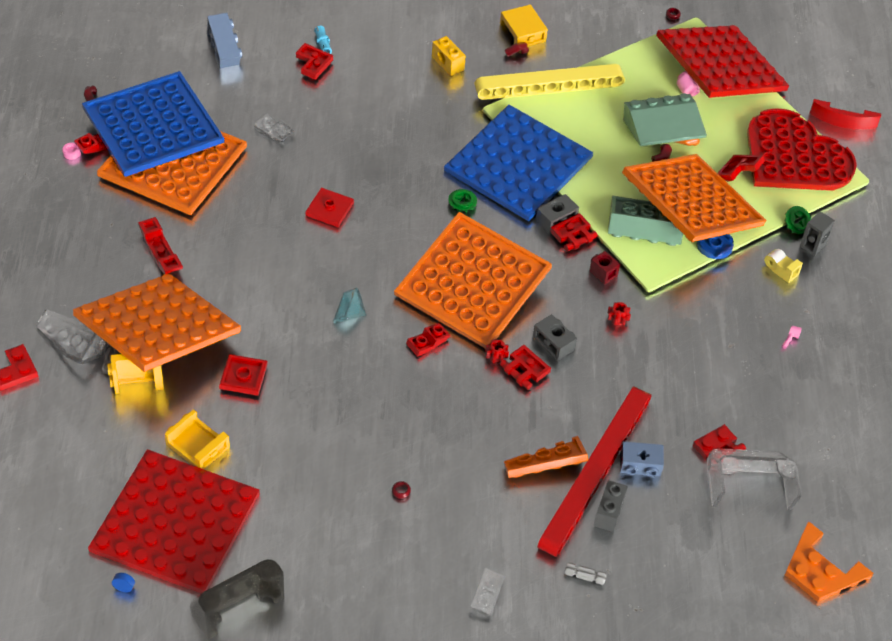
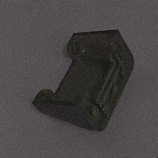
M263 560L195 597L190 604L191 613L207 639L218 635L216 625L222 621L219 611L255 592L259 600L264 599V597L272 598L274 603L284 599V572L274 560Z

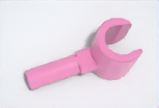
M791 326L787 339L782 345L784 349L788 346L792 337L799 338L802 328Z

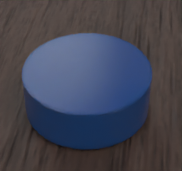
M117 573L112 580V585L118 591L127 593L132 591L135 580L126 573Z

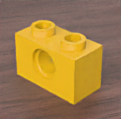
M447 36L433 41L432 58L450 76L464 71L466 55Z

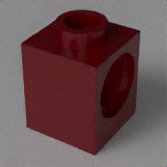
M604 251L599 255L593 256L589 271L605 285L618 276L620 263Z

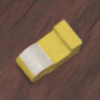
M775 249L764 259L765 264L787 283L799 275L803 264L798 259L795 261L790 259L781 249Z

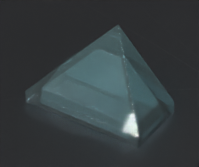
M354 288L343 293L333 322L337 324L366 316L359 289Z

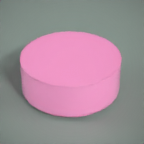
M73 142L65 144L62 148L63 156L66 159L74 160L81 155V150Z

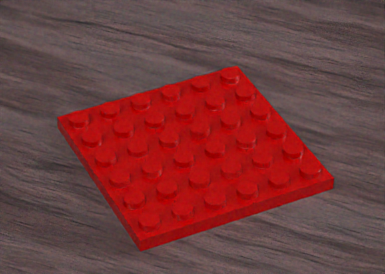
M735 25L657 31L656 36L709 98L787 91L789 88L785 79L779 75L775 68L770 65L766 58L761 55L757 48L752 45Z
M147 449L88 546V550L96 555L206 595L259 497L260 489Z

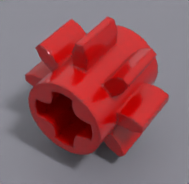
M614 302L613 307H608V320H611L614 325H624L625 320L630 321V307H627L626 304Z
M492 340L491 345H486V358H489L492 363H501L504 358L509 357V345H505L502 340Z

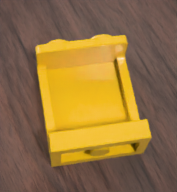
M531 4L501 12L500 24L501 26L506 25L514 36V44L525 42L528 46L546 42L548 29Z
M122 354L111 355V363H107L110 387L115 388V394H119V385L149 381H155L156 390H164L161 365L143 372Z
M194 409L183 415L181 420L174 426H170L165 433L166 445L189 464L201 469L207 468L230 448L229 435L225 432L216 433L198 419L197 411Z

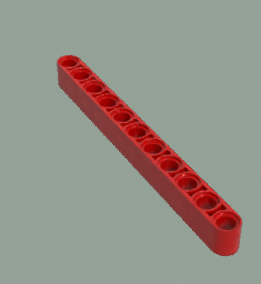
M632 387L541 536L537 548L555 557L559 555L619 455L623 441H627L647 408L652 394L637 387Z

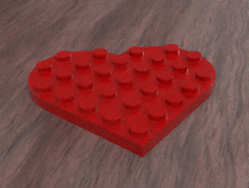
M779 108L764 110L760 112V115L752 118L748 127L747 135L750 155H763L765 159L760 168L752 172L753 184L756 187L833 191L846 186L853 179L857 167L856 158L848 147L844 148L834 138L818 135L814 125L809 120H804L800 117L801 114L791 110Z

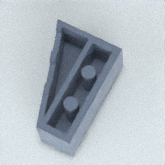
M228 13L207 17V36H211L212 42L210 44L211 47H214V55L219 68L240 65V58H242V50L237 47V34L233 33L232 30L234 29L232 18L229 19Z

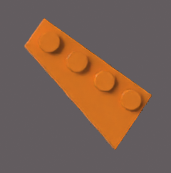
M575 436L572 437L571 442L565 443L561 441L555 443L556 447L551 449L543 447L538 449L534 455L526 453L504 461V466L509 478H518L525 474L540 473L548 469H560L562 466L571 464L579 465L582 462L588 461V455L579 437Z

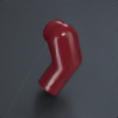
M525 42L514 44L505 49V53L508 57L519 51L525 54L529 51L528 44Z
M93 85L91 87L87 86L84 90L86 102L95 99L93 95L97 94V89Z
M669 144L661 145L660 154L652 156V162L670 159L671 146Z

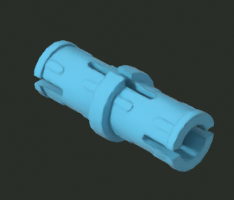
M317 26L318 30L317 28L314 29L317 45L320 46L321 50L327 53L329 51V54H331L330 39L326 35L325 28Z

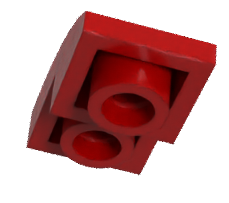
M88 133L74 140V143L83 154L100 152L107 149L99 134L92 136Z
M440 323L424 328L422 334L408 338L406 345L418 357L441 345L450 338V334Z

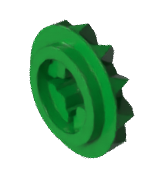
M458 189L449 195L448 202L452 210L457 209L458 212L465 211L467 213L468 210L473 211L477 205V197L469 190ZM465 198V202L461 204L460 202Z
M793 206L785 213L786 218L784 221L787 223V228L792 230V233H798L799 235L805 232L811 216L803 207ZM796 218H802L798 223H794Z

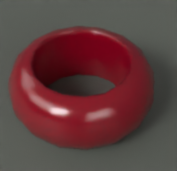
M669 8L666 11V16L670 20H677L680 18L681 12L677 8Z
M404 481L396 482L392 487L393 495L399 499L407 498L411 493L410 485ZM399 487H404L407 491L405 493H399L396 491V489Z

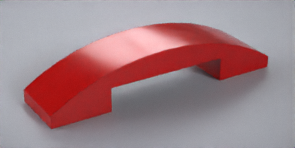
M813 100L810 114L834 126L857 130L877 128L881 118V113L864 110V113L860 114L830 107L831 102Z
M153 217L138 222L147 247L160 270L164 274L183 269L178 256L173 253L165 239L157 218Z

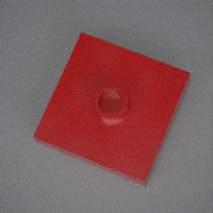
M321 187L305 211V214L310 218L339 228L353 206L354 199Z
M229 354L219 389L259 396L268 361Z

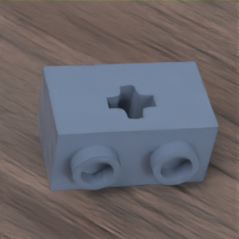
M623 441L620 452V473L647 475L650 477L661 476L664 466L663 445Z

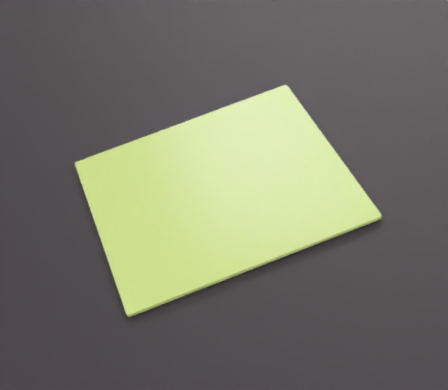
M693 18L669 29L707 26L699 18ZM656 34L579 66L618 64L625 77V82L621 86L508 97L489 104L483 109L484 113L493 120L510 104L593 152V157L569 180L558 194L560 196L566 194L579 206L578 214L580 213L590 223L592 232L596 231L601 242L648 292L716 259L703 255L698 250L697 241H689L684 234L681 245L676 244V246L667 245L666 242L658 241V243H651L646 239L633 240L627 236L614 237L608 234L612 196L650 201L644 194L639 192V189L633 183L628 181L627 177L622 173L624 167L652 162V156L660 154V146L669 144L672 148L670 159L698 154L718 173L733 155H750L747 132L753 117L760 115V112L775 108L797 112L777 92L709 98L700 88V92L693 96V99L697 104L707 134L706 138H699L700 142L696 146L675 142L639 146L623 121L624 102L661 98L667 95H680L682 92L676 84L677 78L682 72L686 71L658 39ZM856 168L853 179L846 186L833 191L756 187L753 184L752 172L741 171L733 181L726 182L767 221L761 227L730 233L734 241L732 251L787 225L784 220L786 218L785 213L789 208L800 206L806 209L808 213H811L868 185L869 179Z

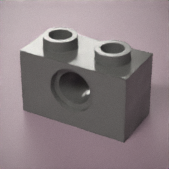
M564 194L537 208L536 222L550 234L552 226L577 215L579 206Z
M819 211L807 223L800 247L815 256L827 244L835 220Z
M552 314L534 325L533 337L557 361L575 350L577 337Z
M610 480L607 481L594 522L595 527L614 532L628 486Z

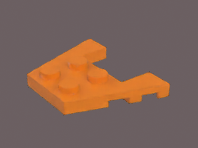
M808 522L786 570V577L817 602L838 594L847 587H854L863 580L867 581L872 578L874 573L859 561L845 574L812 548L822 538L824 533Z

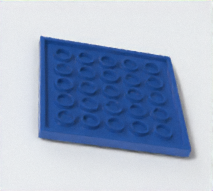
M180 71L82 103L83 110L124 177L224 143L223 135Z
M509 104L444 166V171L525 220L530 221L537 214V208L547 204L593 157V152Z

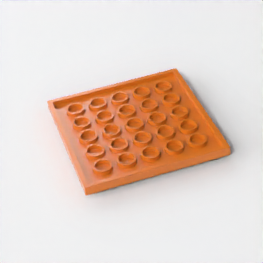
M220 131L224 137V143L127 177L123 176L114 159L110 156L97 170V176L188 215H192L245 150L247 142Z
M698 154L627 166L622 171L628 181L633 183L639 189V192L644 194L651 204L655 205L691 242L761 227L767 221Z
M458 212L394 290V295L486 349V345H491V341L498 338L552 268V264L463 213Z
M170 273L73 309L74 317L143 372L241 332V325Z

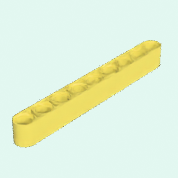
M609 64L484 76L477 78L474 85L479 99L487 100L618 87L625 82V77L620 65Z

